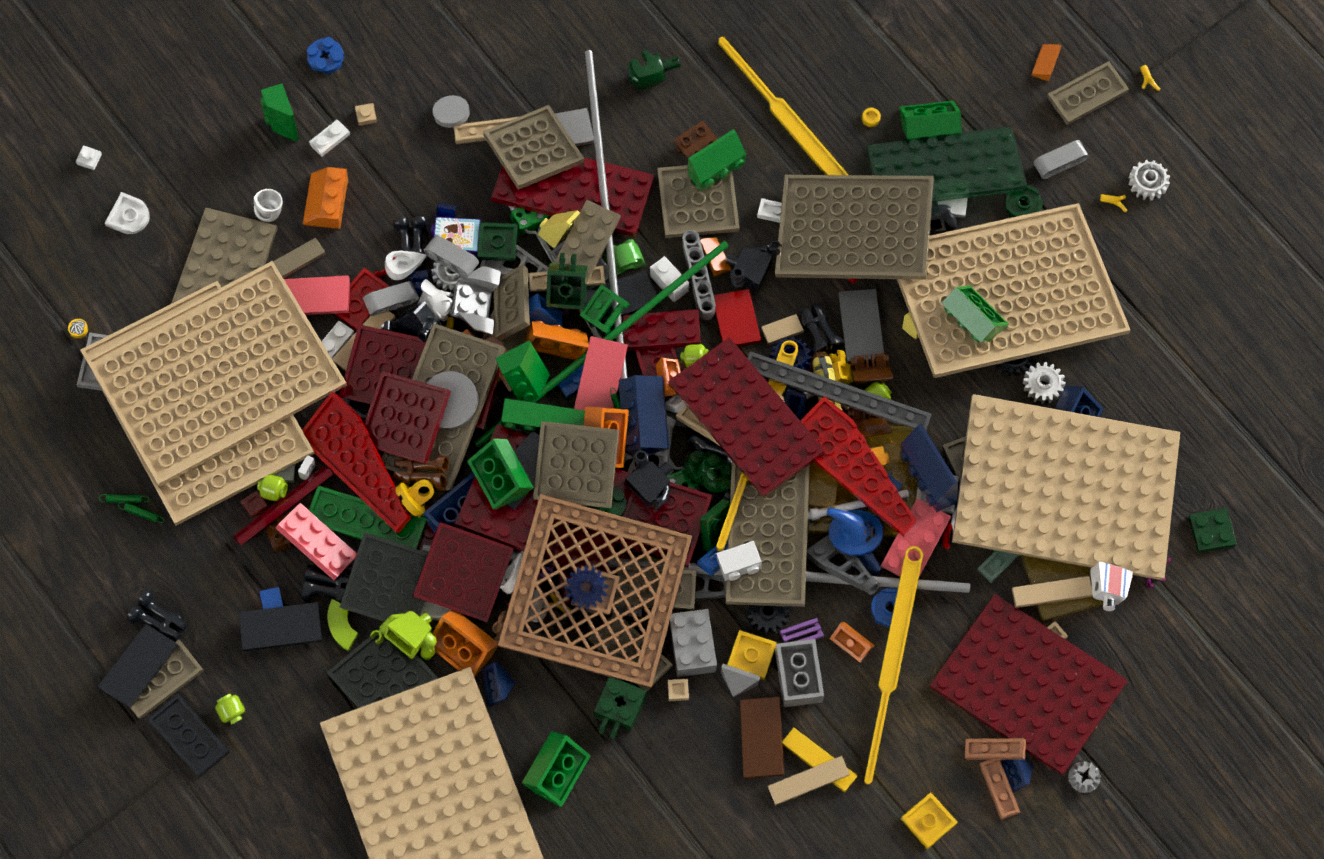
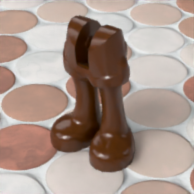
M441 455L435 460L427 461L425 464L405 458L394 461L395 468L408 471L393 472V480L405 483L406 485L420 480H429L437 491H445L447 480L443 473H418L415 471L426 469L447 472L449 468L448 456Z

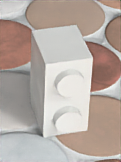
M665 256L650 267V277L662 290L682 275ZM684 282L669 294L668 297L673 302H676L688 292L689 282Z
M754 541L716 553L725 581H733L740 578L741 575L747 573L754 574L759 569H762V561Z

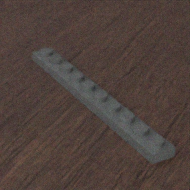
M751 351L749 352L748 360L766 379L821 398L825 396L830 401L911 429H915L918 425L922 424L924 429L927 430L931 413Z

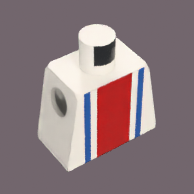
M1099 561L1090 570L1092 595L1095 599L1103 601V609L1105 611H1114L1115 605L1120 604L1127 597L1133 571Z

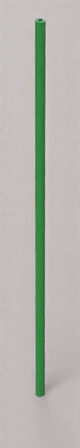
M723 241L603 339L614 340L727 249L729 245ZM587 352L544 386L540 396L534 399L532 403L537 402L583 365ZM497 424L474 442L478 448L492 438Z

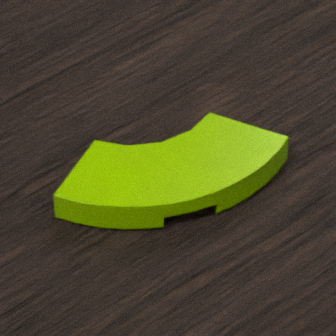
M332 599L327 617L329 629L334 640L349 652L358 633L348 623L349 611L339 608L341 603Z

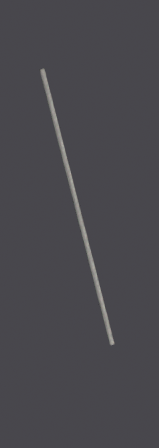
M591 50L585 51L601 206L609 210L593 54ZM611 236L606 245L610 290L618 295L613 239ZM614 301V302L612 303V310H613V311H614V309L616 308V306L619 304V303H617L616 301ZM621 314L614 322V328L622 323ZM623 332L616 337V342L624 344ZM626 359L624 360L620 380L627 378Z

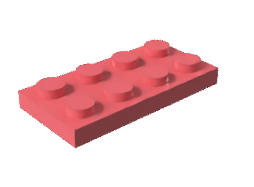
M918 498L910 510L917 520L916 524L904 537L899 533L897 534L880 566L898 577L901 576L905 553L912 546L919 547L923 552L919 576L921 575L951 518L950 515L942 511L936 512L933 506L930 507L929 504ZM911 550L908 552V558L911 561H918L920 554L916 550Z
M301 503L276 527L282 535L333 580L356 558L357 553Z

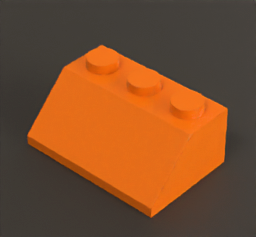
M327 167L311 173L303 225L340 229L348 183L347 169Z
M531 321L527 327L525 342L530 340L537 352L577 360L589 347L587 333H583L578 329H565L560 325L551 326L542 321Z
M585 406L584 426L619 430L615 468H624L629 410Z
M450 610L441 617L432 633L437 640L435 652L459 671L471 667L474 678L492 658L499 644L461 613Z

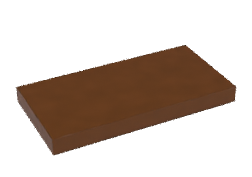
M780 697L740 700L744 779L784 776Z

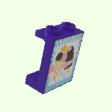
M436 217L435 224L431 226V235L443 237L478 259L481 219Z

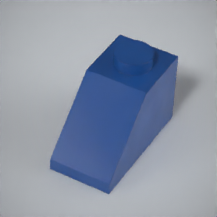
M538 293L529 298L530 323L531 321H542L547 325L562 326V312L555 307H546V300Z

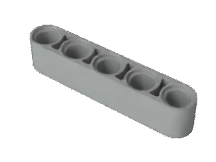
M694 230L686 231L683 234L682 248L687 269H690L704 257L698 233ZM687 240H694L695 242L688 243ZM696 256V257H698L699 259H698V260H692L691 257ZM705 265L697 272L703 276L697 277L694 274L690 281L696 307L699 309V317L703 320H710L715 315V300L707 266ZM705 290L707 293L701 294L698 291ZM703 307H710L711 310L705 311V310H703L702 308H703Z

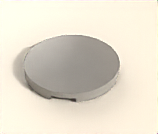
M446 371L435 375L427 382V384L451 391L440 428L456 429L464 426L472 419L479 404V396L476 386L467 376L459 372Z

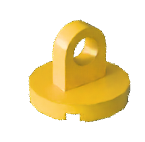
M420 480L411 487L405 483L399 484L396 487V494L403 497L401 500L402 504L412 515L418 516V518L422 517L426 511L423 504L433 496V484L429 480ZM422 486L429 488L428 493L425 494L420 493L418 490Z

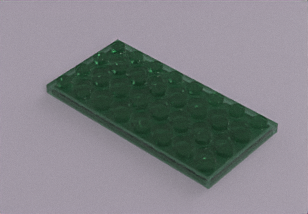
M1012 126L956 133L954 136L939 135L936 138L924 137L918 140L908 139L867 145V153L873 176H933L932 201L938 202L1027 190V183Z

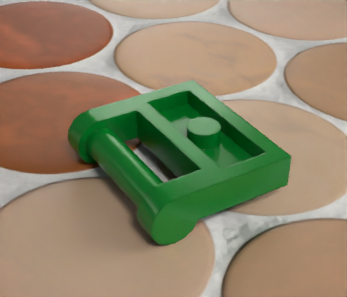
M601 284L580 313V316L608 335L611 331L610 328L624 308L627 309L629 303ZM616 301L619 304L603 325L600 320L612 303Z

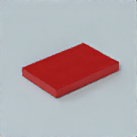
M363 268L350 283L349 313H337L334 315L357 331L358 324L363 325L371 316L363 297L371 292L391 286L366 268Z
M749 289L714 295L715 313L722 342L730 337L737 347L761 343Z

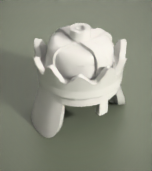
M425 279L421 284L423 292L417 304L425 301L438 320H447L448 316L451 315L453 300L450 297H453V293L439 290Z

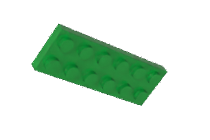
M321 486L317 487L309 511L333 532L362 540L365 532L417 550L427 525L426 518H418V516L410 514L411 519L400 533L395 532L361 498Z

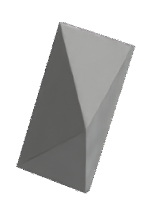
M722 664L721 674L733 697L758 686L760 676Z

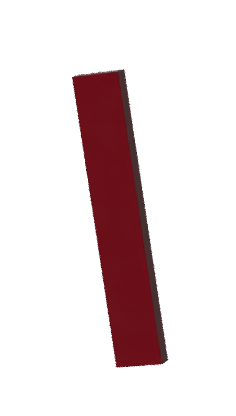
M327 467L320 468L284 498L280 499L233 536L235 542L240 545L244 544L333 475L332 471Z

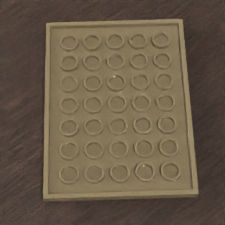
M785 175L778 238L782 246L778 247L781 252L776 258L775 276L787 278L926 280L934 184L933 176Z

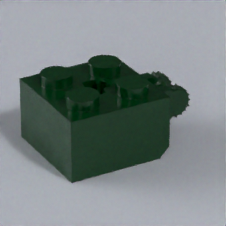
M560 253L559 264L550 263L548 268L546 307L584 310L587 299L588 266L577 265V254H572L571 265L565 264V253Z
M609 676L594 711V717L603 720L599 733L604 734L608 723L615 725L610 733V738L615 739L619 728L631 732L646 699V691ZM622 702L624 706L618 707L617 703Z

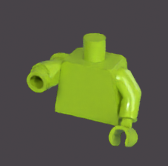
M409 611L405 614L391 615L380 626L379 631L374 630L371 633L372 639L376 635H380L375 642L376 644H381L385 637L411 659L414 658L420 648L421 658L424 660L431 659L435 654V644L437 643L436 637L430 633L432 628L429 623L432 619L427 613L418 616L413 611Z

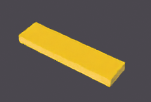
M795 728L783 740L784 747L812 768L835 759ZM849 769V776L832 782L843 792H846L857 778V775Z

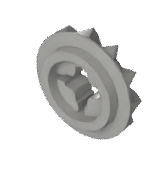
M1082 761L1075 763L1071 767L1068 778L1075 790L1089 793L1098 787L1101 775L1098 768L1092 762ZM1088 770L1090 780L1086 779L1081 783L1082 776L1079 774H1084Z

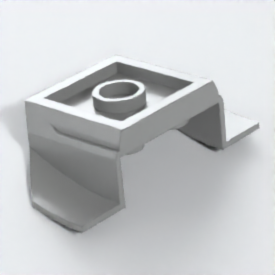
M482 266L473 271L468 278L463 277L454 287L450 316L466 321L476 331L492 335L494 320L489 318L491 295L499 286L501 271Z

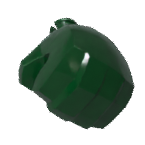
M647 50L642 51V57L646 63L645 66H641L636 58L627 65L629 80L639 90L653 88L665 81V71L681 68L678 56L662 61L658 53L652 55Z

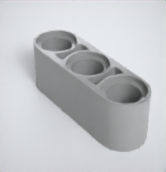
M1076 140L1034 160L1033 164L1041 178L1047 179L1084 162L1089 155L1080 140Z
M435 235L424 249L425 254L429 258L464 278H468L479 264L478 259L474 255L439 235Z
M407 281L371 292L364 296L363 300L370 315L375 316L413 304L419 300L413 283Z

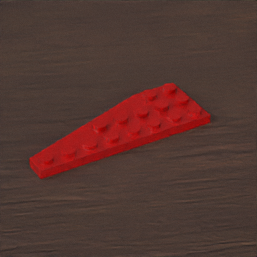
M331 392L302 431L314 453L395 532L400 533L411 519V516L402 504L401 497L397 496L396 487L361 417L335 392Z
M824 396L801 420V423L825 450V453L813 462L904 537L916 524L917 520L905 501L900 497L895 485L888 478V474L874 452L871 451L863 434L861 435L854 420Z

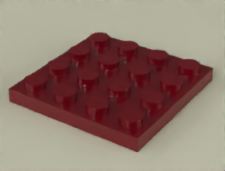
M382 371L364 423L377 451L425 464L434 445L451 391Z
M670 482L671 491L667 503L660 507L657 513H654V507L652 509L647 508L631 492L623 517L692 536L684 567L689 568L701 532L700 518L707 513L712 495ZM624 539L628 546L635 543L634 541ZM620 540L614 542L617 546L624 548ZM643 544L644 547H645V549H646V551H649V550L655 548V547H652V546ZM639 545L630 549L644 554ZM662 549V551L664 552V554H665V556H666V555H667V550H663V549ZM658 550L649 555L661 560L663 559Z
M439 522L413 597L488 622L514 548Z

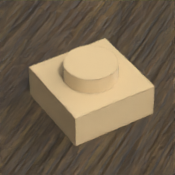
M373 103L355 106L359 126L377 122Z
M688 679L668 680L669 701L689 700Z

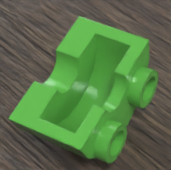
M629 239L618 246L613 245L616 276L628 269L646 266L639 246L633 239ZM605 254L604 261L608 265L607 254Z

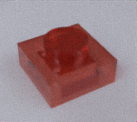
M258 491L241 500V504L251 518L268 509L267 504Z

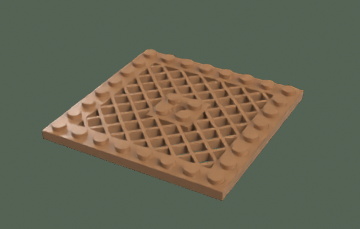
M540 494L498 646L652 688L692 536ZM554 520L559 521L556 524L552 525ZM567 523L572 524V525H576V526H579V527H577V528H575V529H573V530L571 531L570 528H569V526L567 525ZM563 524L568 533L558 537L554 529ZM586 528L598 532L590 536ZM582 529L587 538L577 542L573 534ZM551 531L555 540L547 544ZM601 534L605 544L597 548L592 539ZM605 534L616 536V538L609 541ZM570 536L575 545L565 549L561 540ZM624 539L634 541L635 543L628 546ZM620 540L624 549L616 553L611 544ZM589 541L594 550L584 554L580 546ZM558 543L562 552L553 556L549 547ZM643 544L649 545V546H652V547H655V548H653V549H651V550H649V551H646V549H645V547H644ZM639 545L644 554L635 558L630 549ZM608 546L612 556L604 560L599 551ZM577 548L582 557L572 561L568 552ZM546 549L548 555L550 556V559L542 563ZM662 549H663V550H667V555H666V556H665L664 552L662 551ZM658 550L663 559L653 563L649 555ZM627 552L631 561L623 565L618 556ZM596 553L600 563L591 566L587 558ZM565 555L569 564L560 568L556 559ZM646 557L651 566L642 570L637 561ZM615 558L619 568L611 572L606 563ZM584 560L587 567L582 566L579 573L575 564ZM553 562L557 571L548 575L543 566ZM664 563L663 570L660 575L656 566ZM634 564L638 573L630 577L625 568ZM603 565L607 573L595 569ZM572 567L576 576L567 580L563 571ZM541 569L545 577L537 581ZM653 569L658 578L648 582L644 573ZM622 570L626 580L618 584L620 576L614 574ZM560 574L564 583L555 587L550 578ZM641 575L646 585L636 589L632 580ZM578 579L574 592L570 583ZM548 581L552 589L543 594L538 585ZM659 581L657 592L655 594L651 585ZM629 582L633 592L624 596L620 587ZM567 586L571 595L562 599L557 590ZM592 586H599L601 594L593 596L590 593V588ZM648 587L653 597L643 601L639 592ZM536 588L540 596L532 600L533 592ZM617 589L618 593L621 596V599L613 603ZM555 593L559 602L550 606L545 597ZM636 594L640 604L631 608L627 599ZM573 598L571 605L576 606V608L569 611L564 602ZM542 599L547 608L538 613L533 604ZM654 600L652 611L650 613L646 604ZM624 601L628 611L619 615L615 606ZM562 605L566 614L557 618L552 609ZM643 606L647 616L638 620L634 611ZM529 607H531L535 615L526 620ZM612 608L616 617L607 622L603 614L610 615ZM584 609L595 611L596 613L588 617ZM581 610L585 619L576 623L571 614ZM549 611L554 620L545 625L540 616ZM631 613L635 623L626 627L622 618ZM600 615L604 624L595 629L591 619ZM569 617L573 626L564 630L559 621ZM537 618L542 627L532 632L528 623ZM649 619L648 626L645 632L641 623ZM619 620L623 630L614 634L610 624ZM588 622L592 631L583 636L578 626ZM556 623L561 632L551 637L547 628ZM524 625L529 633L523 632ZM638 625L642 635L633 639L629 630ZM607 627L611 636L602 641L598 631ZM576 629L580 638L570 642L566 633ZM544 630L548 638L536 634ZM625 632L630 642L621 646L617 636ZM594 634L599 643L590 648L585 639ZM563 635L567 643L556 641L555 639ZM644 638L640 651L636 642ZM613 639L618 649L609 653L604 644ZM582 641L586 649L574 645ZM633 645L637 654L628 658L623 649ZM601 646L605 654L593 650ZM620 651L624 659L614 657L612 655ZM639 657L638 663L632 661L635 658Z

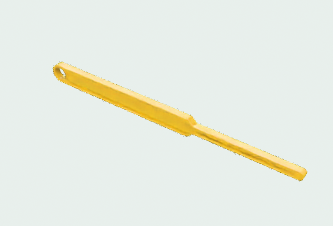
M720 37L719 45L770 103L772 114L825 175H848L785 100L776 98L724 37Z
M791 340L785 341L781 345L776 360L793 366L798 354V345ZM791 345L796 350L788 354L783 349L785 346ZM769 380L768 383L774 391L783 396L786 385ZM743 473L741 474L717 542L718 551L724 550L748 482Z
M916 546L907 549L901 571L878 684L882 695L864 779L867 785L871 784L889 695L896 690L923 559L922 550ZM911 550L918 551L920 559L918 561H911L908 558V552Z

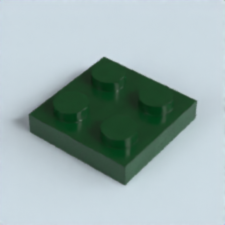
M480 223L478 260L516 261L518 224Z
M722 499L700 518L701 540L704 551L709 552L717 545L730 508V503L726 499Z
M1227 508L1190 514L1188 516L1198 553L1236 546L1237 543Z

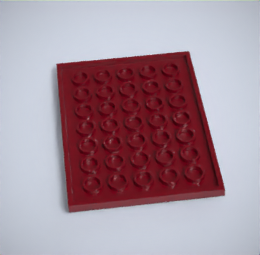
M497 424L491 440L507 439L513 451H515L528 435ZM615 468L613 486L624 492L627 506L632 491L625 484V477L631 473ZM475 476L455 522V527L524 552L538 500L533 499L534 489L514 511L507 505L493 510ZM554 520L552 525L556 524L559 521ZM567 523V525L569 526V528H570L571 531H572L573 529L579 527V526H576V525H572V524ZM563 524L554 529L558 537L568 533ZM586 528L590 536L598 532ZM582 529L573 534L577 542L587 538ZM551 531L547 544L555 540ZM601 534L592 539L597 548L605 544ZM605 534L609 541L616 538V536ZM570 536L561 540L565 549L575 545ZM589 541L580 546L584 554L594 550ZM558 543L549 547L553 556L562 552ZM616 543L611 544L613 549L615 548ZM608 546L599 551L604 560L612 556ZM577 548L568 552L572 561L582 557ZM546 549L543 556L544 560L550 559ZM596 553L587 558L591 566L600 563ZM565 555L556 559L560 566L564 567L569 564ZM584 560L575 564L579 573L582 566L587 567ZM603 565L595 569L602 572L606 571Z
M995 594L929 688L1003 737L1024 738L1026 740L1025 751L1063 776L1128 680Z

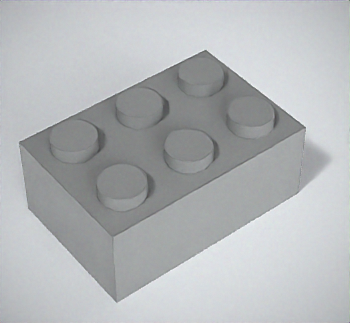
M708 609L671 614L669 627L677 677L716 672L717 662Z
M815 639L776 644L775 655L783 707L822 703L824 691Z

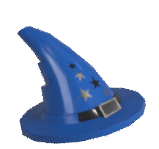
M834 508L827 509V514L835 518L832 520L829 528V537L836 549L842 553L856 556L870 553L880 545L883 538V527L878 518L873 514L863 510L843 511Z

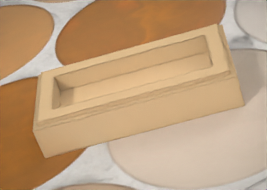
M797 314L761 327L768 345L799 335L804 331Z

